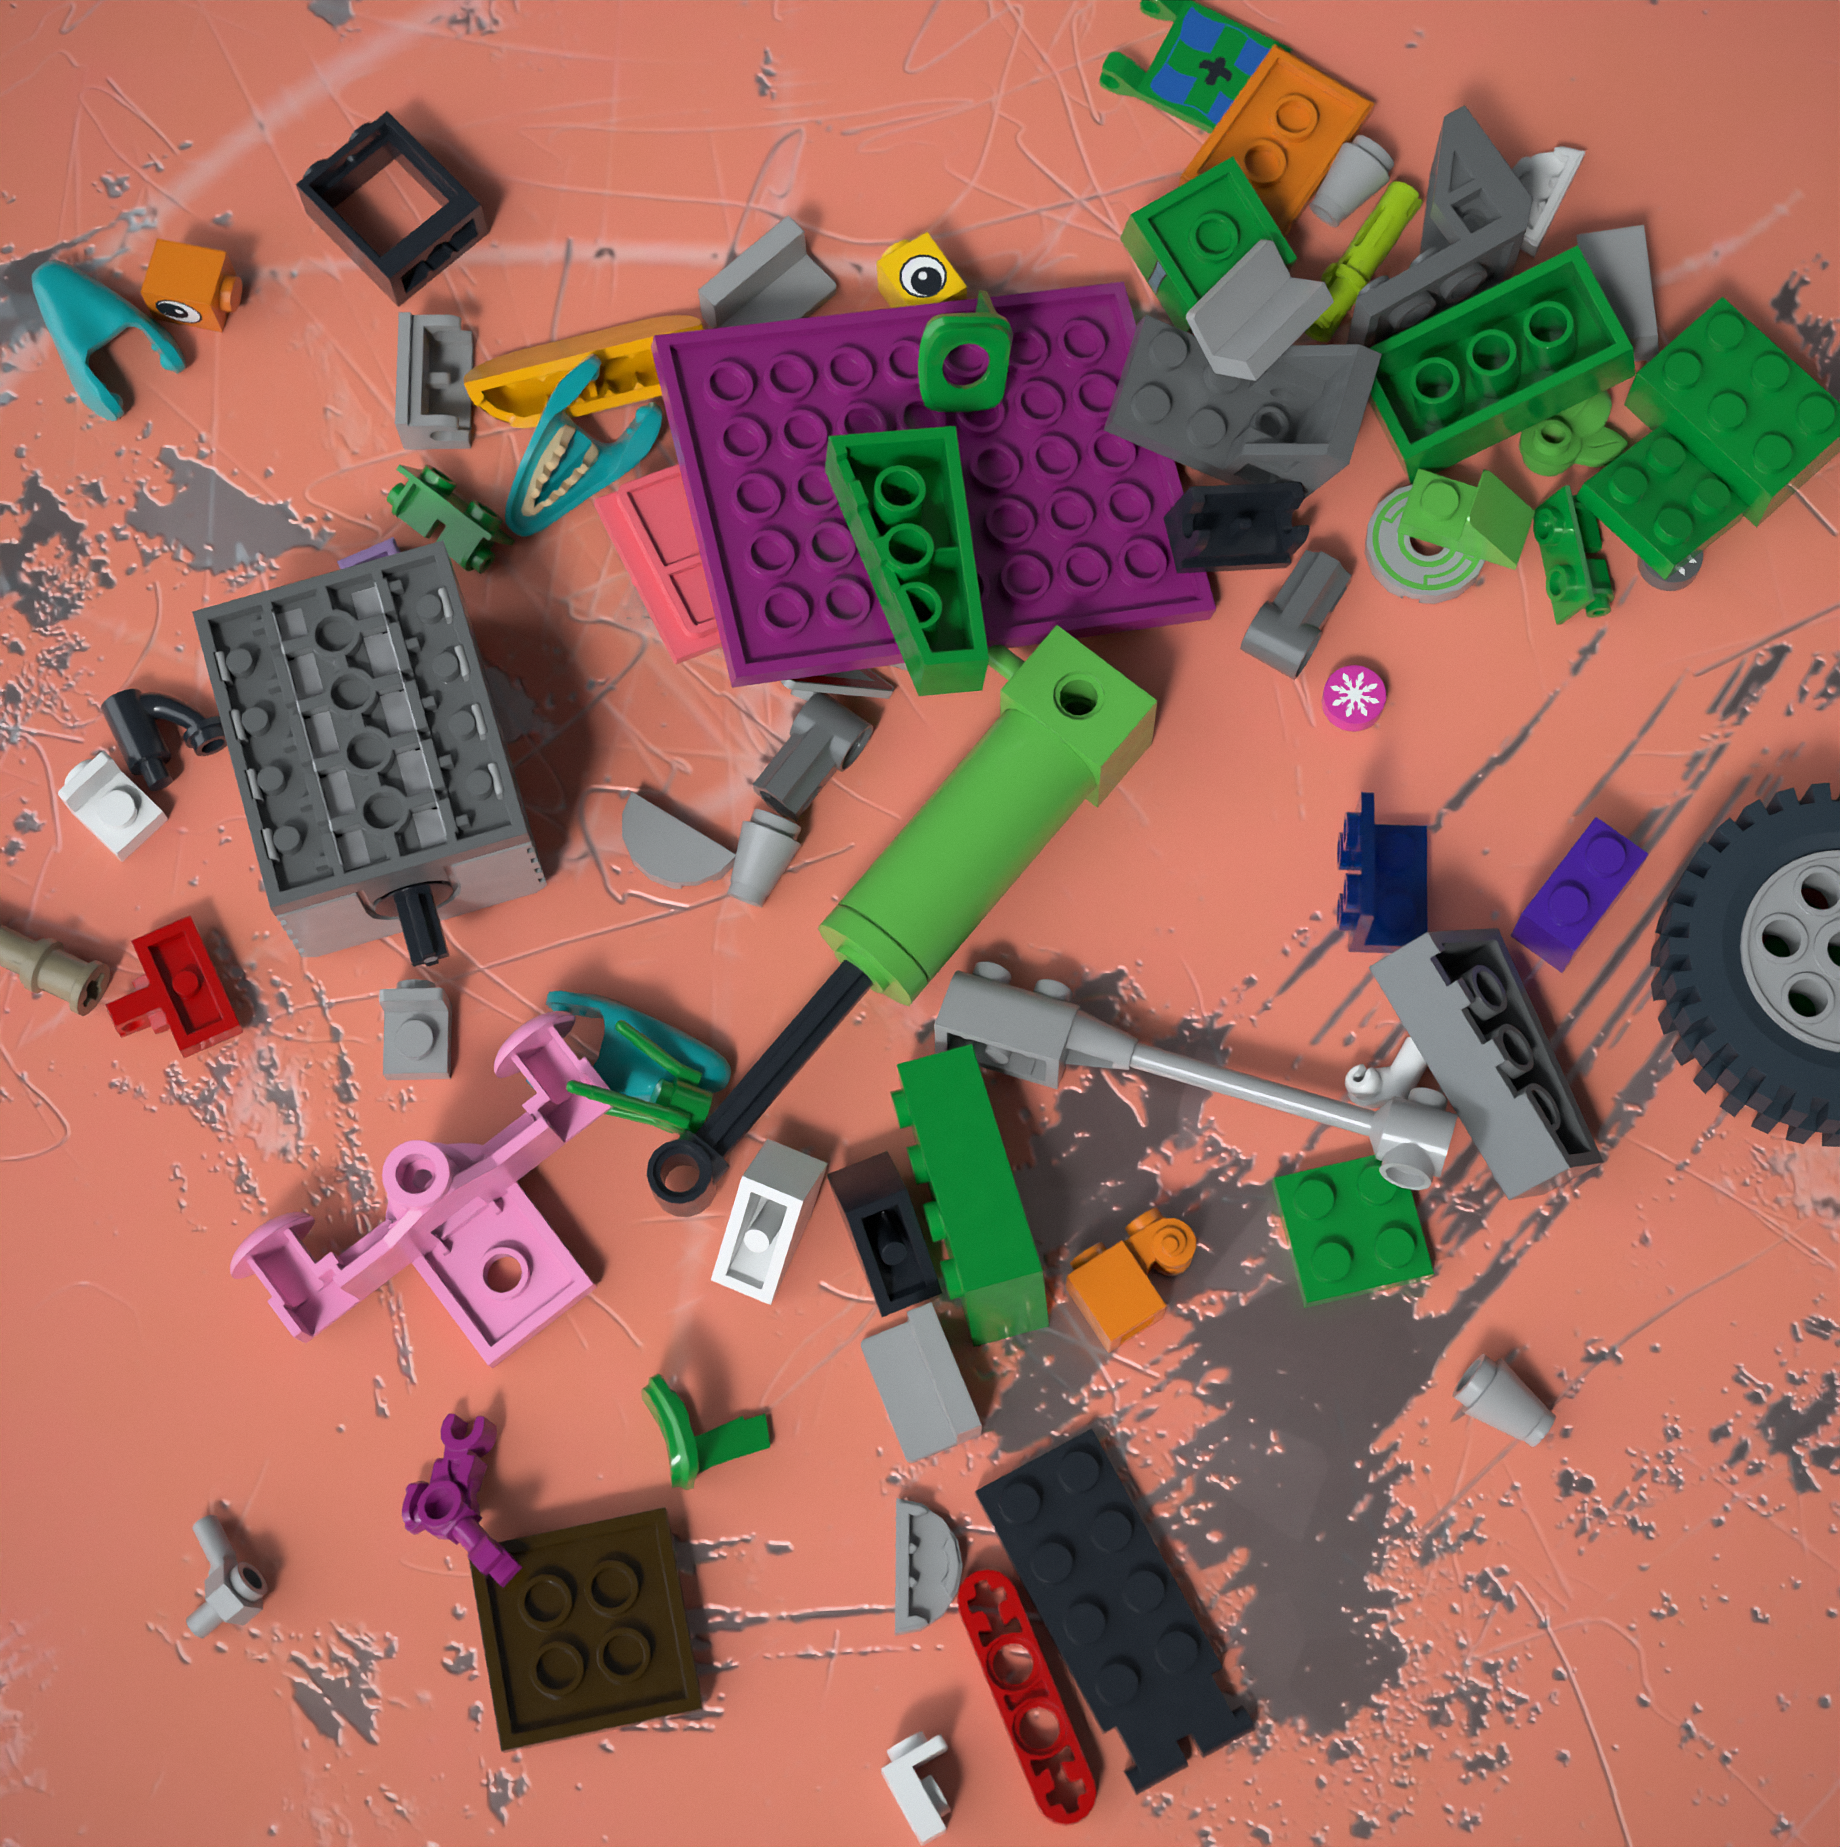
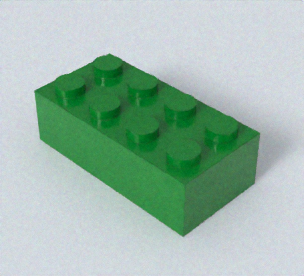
M1577 245L1369 348L1382 355L1368 402L1412 485L1418 468L1436 474L1636 376L1634 350Z

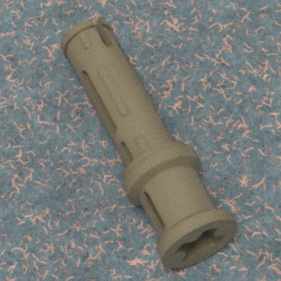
M0 924V966L18 974L25 989L36 994L46 991L69 1002L72 1012L81 1016L89 1014L98 1005L110 979V969L107 964L98 960L88 963L65 952L63 944L55 939L42 938L35 941Z

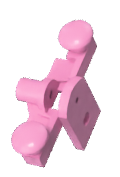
M552 1011L541 1014L515 1030L500 1047L494 1061L496 1076L498 1078H505L521 1071L537 1094L522 1105L527 1111L487 1143L484 1145L472 1143L447 1145L412 1140L402 1143L392 1150L386 1158L382 1170V1180L388 1195L386 1219L340 1256L330 1252L317 1262L302 1242L312 1229L315 1219L310 1214L304 1212H291L267 1221L244 1239L231 1260L230 1272L234 1279H242L256 1274L272 1296L267 1302L292 1336L304 1343H308L412 1262L487 1365L492 1368L497 1366L597 1288L517 1182L613 1107L570 1093L566 1089L569 1081L576 1080L611 1090L586 1057L579 1060L564 1041V1038L575 1024V1016L566 1011ZM500 1258H515L520 1263L522 1270L520 1282L511 1291L504 1293L493 1291L488 1283V1271L491 1265Z

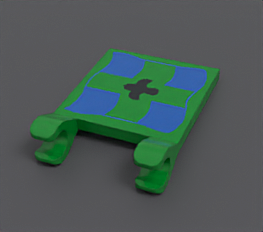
M1141 0L1140 10L1143 14L1157 20L1171 21L1173 24L1147 72L1128 56L1114 51L1106 57L1102 65L1099 84L1103 89L1112 93L1136 97L1211 134L1273 45H1277L1290 54L1292 48L1193 0Z

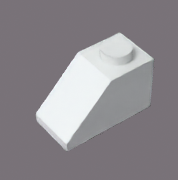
M767 1139L741 1178L711 1281L769 1305L772 1304L812 1215L828 1163Z

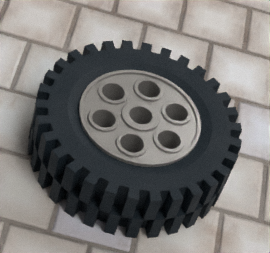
M1830 783L1811 784L1800 801H1798L1793 787L1776 792L1766 808L1760 799L1744 807L1735 822L1729 817L1715 830L1708 843L1705 841L1668 897V904L1659 917L1655 933L1661 935L1651 949L1650 966L1660 967V970L1651 983L1653 1001L1666 999L1667 1002L1666 1007L1658 1017L1663 1034L1678 1030L1681 1039L1672 1050L1680 1065L1683 1066L1694 1058L1699 1062L1702 1069L1693 1082L1704 1094L1716 1083L1730 1093L1719 1107L1734 1117L1744 1105L1756 1110L1758 1113L1751 1127L1766 1134L1778 1122L1789 1125L1786 1136L1788 1141L1804 1144L1815 1132L1822 1133V1146L1840 1147V967L1832 962L1827 947L1830 946L1840 947V795L1836 800H1831ZM1811 888L1821 892L1828 902V909L1819 910L1809 906L1802 897L1801 889ZM1774 935L1781 938L1787 944L1790 956L1777 957L1769 953L1763 945L1762 936ZM1788 994H1802L1809 998L1814 1004L1816 1016L1805 1017L1796 1013L1789 1004Z

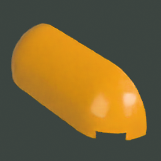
M687 315L662 316L640 320L493 358L467 372L463 381L473 403L484 412L500 421L510 423L512 427L532 428L537 426L546 403L557 384L584 358L593 353L601 359L600 375L596 380L590 381L579 396L565 408L570 418L661 396L662 392L651 350L654 335L703 330V324L699 318Z

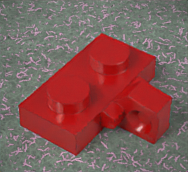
M191 915L131 940L145 974L132 981L135 992L105 1004L112 1023L121 1038L151 1026L155 1034L170 1029L185 1059L243 1033Z

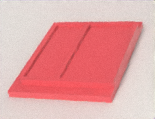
M679 464L626 482L619 487L618 491L596 498L594 507L674 664H679L721 648L720 635Z

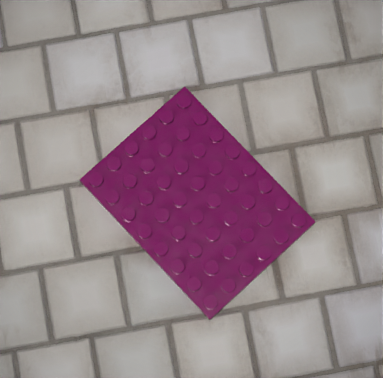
M1124 282L990 297L996 312L1005 317L1009 322L1013 332V340L1003 399L996 407L981 411L937 412L928 409L924 405L918 377L919 349L926 324L933 316L940 314L976 313L978 298L654 335L651 350L732 688L905 663L825 472L828 437L835 435L956 426L987 648L993 645H1004L1006 648L1041 644L1056 625L1077 639L1210 620L1216 611V606L1206 572L1177 574L1163 519L1168 511L1184 495L1175 461L1104 431L1137 328ZM968 343L957 346L944 359L942 366L944 377L955 385L973 384L981 379L987 371L989 364L988 353L985 349L975 344Z

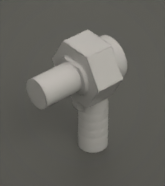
M216 1515L205 1516L193 1525V1531L211 1565L209 1576L204 1580L206 1601L186 1619L191 1632L199 1638H205L223 1621L238 1625L247 1624L263 1610L262 1596L267 1593V1584L261 1573L247 1562H237L236 1554Z

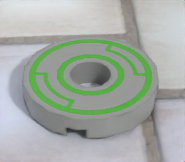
M1412 485L1396 489L1377 505L1367 525L1364 554L1372 575L1388 592L1402 599L1405 595L1411 599H1419L1418 603L1437 604L1457 598L1475 584L1486 561L1444 547L1441 552L1432 556L1417 553L1411 546V537L1397 532Z

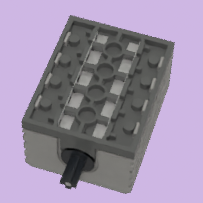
M443 540L192 612L269 906L277 920L280 921L284 931L287 932L289 939L292 940L296 950L298 949L301 957H319L403 932L411 965L414 967L426 964L427 967L438 964L439 959L449 957L440 921L531 895L547 886L468 608Z

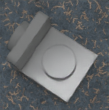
M418 979L400 981L397 983L396 989H381L379 991V1004L384 1010L383 1075L386 1080L451 1079L452 1004L443 988H435V984L431 981Z

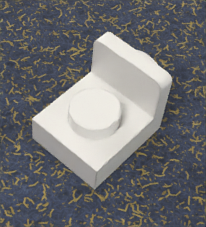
M105 751L100 752L93 760L87 759L76 765L67 775L65 785L58 792L59 797L71 813L121 862L129 857L168 820L164 812L119 769L115 761Z
M922 1731L908 1737L887 1751L892 1762L881 1768V1774L920 1845L924 1846L946 1832V1827L941 1817L951 1812L933 1777L929 1775L919 1780L914 1771L942 1755L948 1749V1745L941 1734L927 1741Z

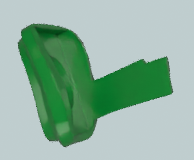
M979 290L976 313L940 314L933 316L926 324L919 349L918 377L924 405L928 409L937 412L981 411L996 407L1003 399L1013 332L1007 319L996 312L987 291ZM968 343L979 345L988 353L989 364L987 371L981 379L973 384L964 386L955 385L946 380L943 375L942 366L945 357L951 350L959 345Z
M656 1374L649 1377L648 1385L642 1388V1400L654 1417L666 1443L672 1488L694 1489L696 1476L703 1471L721 1463L771 1448L766 1414L746 1420L741 1416L701 1435L694 1436L684 1403L675 1391L669 1388L662 1375Z

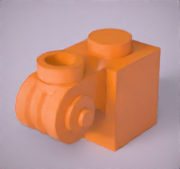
M1157 1207L1141 1214L1125 1227V1231L1130 1236L1125 1241L1121 1240L1109 1249L1105 1247L1103 1242L1097 1243L1079 1254L1070 1263L1074 1271L1067 1275L1065 1289L1108 1353L1163 1319L1166 1304L1148 1279L1149 1272L1154 1268L1158 1273L1165 1276H1177L1184 1273L1190 1267L1194 1257L1196 1237L1193 1230L1179 1219L1163 1217Z

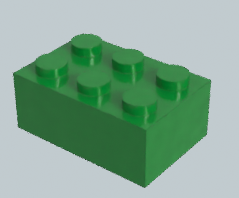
M1723 296L1636 373L1624 403L1652 431L1661 425L1750 507L1744 517L1756 528L1840 452V403Z

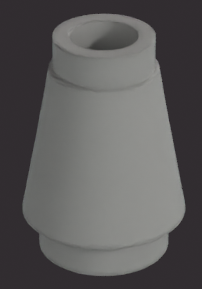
M1357 135L1352 143H1343L1318 189L1316 197L1309 204L1312 212L1329 226L1338 227L1343 219L1350 216L1390 181L1388 173L1394 167L1391 156L1376 142L1362 135Z
M754 809L750 821L742 822L730 879L731 884L727 894L745 903L762 908L766 897L769 896L801 846L796 841L801 827L778 815Z
M1485 1354L1480 1355L1469 1366L1452 1394V1397L1463 1404V1413L1520 1441L1523 1440L1531 1447H1535L1546 1436L1556 1419V1415L1546 1408V1405L1528 1388L1503 1359L1500 1358L1494 1362Z

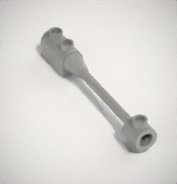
M978 962L972 974L959 970L954 973L935 1022V1054L972 1044L979 1067L1054 1089L1059 1087L1066 1064L1130 1070L1132 1067L1369 1136L1376 1159L1382 1161L1380 1166L1382 1177L1388 1182L1405 1189H1427L1432 1183L1433 1176L1440 1178L1458 1114L1446 1111L1447 1098L1440 1092L1429 1088H1413L1410 1090L1407 1100L1394 1096L1379 1110L1373 1111L1139 1043L1138 1039L1081 1010L1080 1005L1070 1003L1073 993L1066 985L1055 980L1042 979L1037 981L1033 992L1009 985L1012 978L1010 972L992 962Z

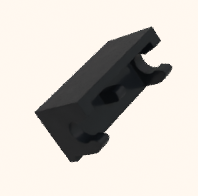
M1301 482L1190 487L1163 517L1177 574L1287 568L1292 563L1290 557L1305 543L1309 534V525H1296L1292 527V514L1295 509L1300 508L1305 499Z

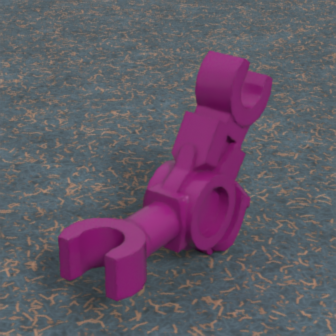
M448 1413L440 1430L441 1440L445 1445L444 1457L437 1458L434 1462L430 1484L425 1481L409 1483L406 1487V1496L402 1505L403 1522L405 1523L406 1530L413 1535L426 1530L438 1539L450 1540L456 1545L460 1543L468 1552L467 1557L484 1575L487 1576L489 1573L500 1586L504 1587L522 1566L479 1524L482 1516L480 1515L479 1504L476 1500L487 1469V1464L481 1461V1457L487 1454L495 1444L497 1426L484 1416H477L471 1434L464 1439L468 1423L456 1414Z

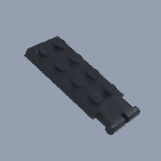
M1092 1429L975 1491L976 1499L1102 1734L1115 1728L1134 1765L1123 1770L1136 1795L1189 1767L1177 1744V1741L1190 1735L1202 1758H1205L1256 1730L1244 1706L1241 1705L1231 1711L1212 1675L1223 1667Z

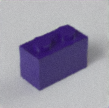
M1595 817L1522 912L1511 937L1563 973L1635 879L1649 854Z

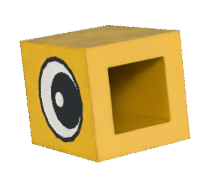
M928 232L912 241L904 239L893 244L884 252L881 259L876 261L878 290L891 308L967 299V286Z

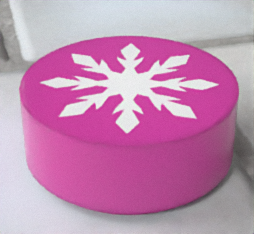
M1358 665L1345 666L1332 673L1326 681L1322 694V709L1325 716L1333 725L1346 731H1361L1374 725L1380 718L1386 702V689L1381 678L1372 670Z

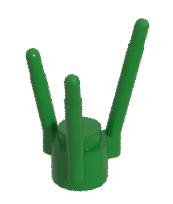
M624 1020L616 1022V1030L631 1041L634 1046L675 1076L673 1081L670 1082L661 1078L655 1086L649 1101L576 1080H571L566 1085V1089L570 1093L613 1106L605 1113L606 1115L652 1125L671 1134L674 1132L678 1135H682L685 1130L695 1134L701 1128L707 1118L713 1098L711 1091L698 1086L702 1072L681 1064Z

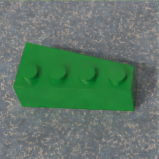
M956 426L829 436L825 466L826 475L918 696L982 691L989 663V655Z
M972 1044L897 1064L901 1089L890 1091L894 1112L900 1129L910 1126L912 1128L916 1145L906 1147L916 1185L926 1182L928 1184L932 1201L923 1204L927 1224L933 1242L944 1241L949 1258L940 1261L945 1285L950 1300L960 1298L973 1347L1049 1327L1043 1270Z

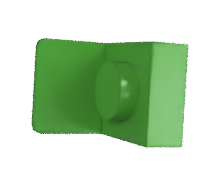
M1418 468L1397 532L1516 570L1535 511L1488 470H1483L1478 487Z

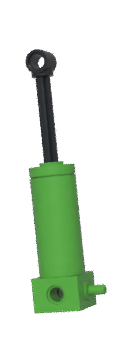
M1058 625L1055 626L1026 661L1022 660L1004 645L988 647V665L1008 680L1000 690V717L818 927L822 938L834 951L835 957L841 965L695 1134L685 1130L678 1139L664 1143L653 1152L648 1161L646 1175L654 1198L664 1211L677 1217H691L700 1214L710 1206L716 1196L717 1182L730 1168L724 1159L869 989L884 994L900 1004L907 1006L912 1004L1086 799L1098 808L1151 746L1157 700ZM686 1165L692 1166L699 1171V1179L690 1190L674 1192L665 1186L669 1172L675 1167Z

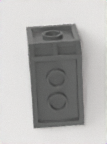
M1465 105L1447 114L1443 119L1429 175L1419 256L1413 260L1409 269L1391 279L1388 276L1378 277L1359 292L1347 344H1360L1371 348L1512 277L1527 229L1533 198Z
M1145 315L1137 324L1104 431L1230 485L1301 482L1306 498L1349 465L1382 354L1360 344L1291 345L1256 381L1214 373L1194 335Z

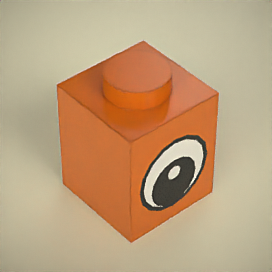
M157 238L140 292L155 320L223 333L228 313L236 312L239 307L242 295V280L236 275L226 251Z

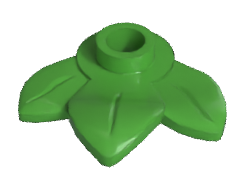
M1605 390L1523 430L1519 439V450L1524 464L1536 474L1556 476L1565 472L1573 464L1597 468L1608 465L1619 457L1626 449L1628 442L1614 430L1604 427L1612 406L1611 396L1608 391Z

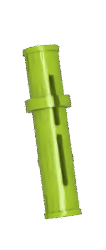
M1399 181L1390 183L1380 202L1359 229L1343 256L1340 257L1337 263L1328 265L1322 274L1321 280L1325 282L1334 303L1304 332L1309 337L1320 342H1328L1332 339L1347 312L1356 304L1359 292L1369 283L1371 277L1389 254L1409 221L1412 220L1416 212L1421 208L1423 201L1418 199L1419 193L1413 187Z

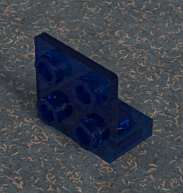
M1361 792L1355 812H1345L1343 832L1338 834L1337 869L1346 870L1348 873H1345L1343 893L1338 894L1337 930L1348 931V952L1393 953L1428 932L1427 826L1375 824L1374 792Z

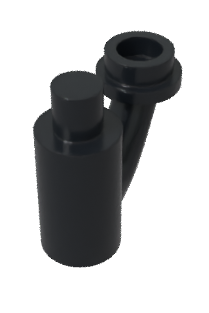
M126 689L113 694L101 705V711L130 772L133 775H143L150 791L164 789L173 781L166 766L172 755L155 720L164 719L187 729L183 734L184 742L187 747L194 749L197 756L212 755L227 746L220 716L208 717L170 695L155 692L142 693L139 689Z

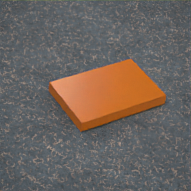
M1274 44L1180 176L1178 187L1233 156L1284 238H1286L1316 195L1342 144L1352 143L1372 115L1375 103Z

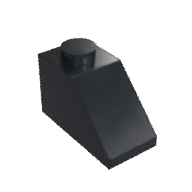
M888 1151L827 1174L845 1228L881 1317L942 1294L909 1193Z

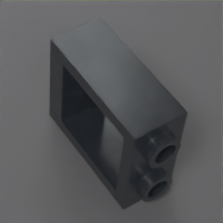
M388 111L374 122H368L358 127L344 146L328 159H321L313 163L307 169L303 178L296 183L306 214L398 307L489 233L481 204ZM393 160H396L442 208L380 257L334 208Z

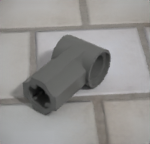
M1306 550L1274 601H1266L1256 614L1242 640L1240 650L1295 680L1316 649L1322 635L1321 628L1345 593L1352 575L1342 567L1340 561L1322 551L1317 553Z
M816 692L805 703L795 718L790 729L791 737L753 783L754 792L777 813L797 821L837 769L841 772L845 771L859 757L872 735L873 726L827 693Z

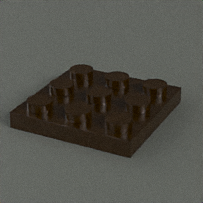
M666 1507L498 1542L522 1566L504 1587L500 1586L489 1573L487 1576L484 1575L469 1560L500 1748L503 1753L705 1711Z

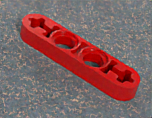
M989 1569L976 1571L964 1580L959 1588L957 1597L959 1616L1038 1810L1045 1819L1053 1824L1060 1826L1078 1824L1087 1818L1095 1805L1097 1792L1093 1776L1014 1585L1008 1577L999 1571ZM981 1584H987L988 1589L992 1593L1003 1591L1006 1600L998 1604V1614L1005 1628L1012 1621L1017 1620L1022 1631L1020 1633L1003 1634L986 1647L982 1645L979 1634L992 1633L988 1618L983 1611L972 1613L968 1607V1604L976 1600L975 1587ZM1005 1647H1021L1032 1658V1673L1027 1680L1020 1684H1006L994 1672V1658ZM1032 1710L1048 1711L1058 1722V1738L1048 1748H1031L1024 1743L1020 1736V1721L1024 1715ZM1066 1747L1070 1749L1074 1761L1060 1763L1064 1776L1069 1783L1080 1781L1085 1790V1793L1076 1799L1078 1810L1069 1814L1066 1813L1065 1808L1061 1804L1050 1807L1047 1802L1046 1795L1050 1794L1055 1788L1049 1768L1045 1769L1039 1776H1036L1030 1764L1031 1762L1050 1760L1061 1753Z

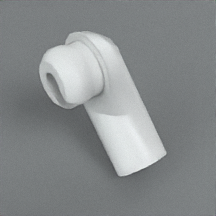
M1407 1037L1391 1066L1366 1069L1364 1064L1356 1065L1346 1075L1345 1088L1348 1091L1350 1100L1358 1106L1366 1109L1379 1108L1394 1096L1407 1100L1410 1090L1416 1088L1428 1065L1412 1038Z

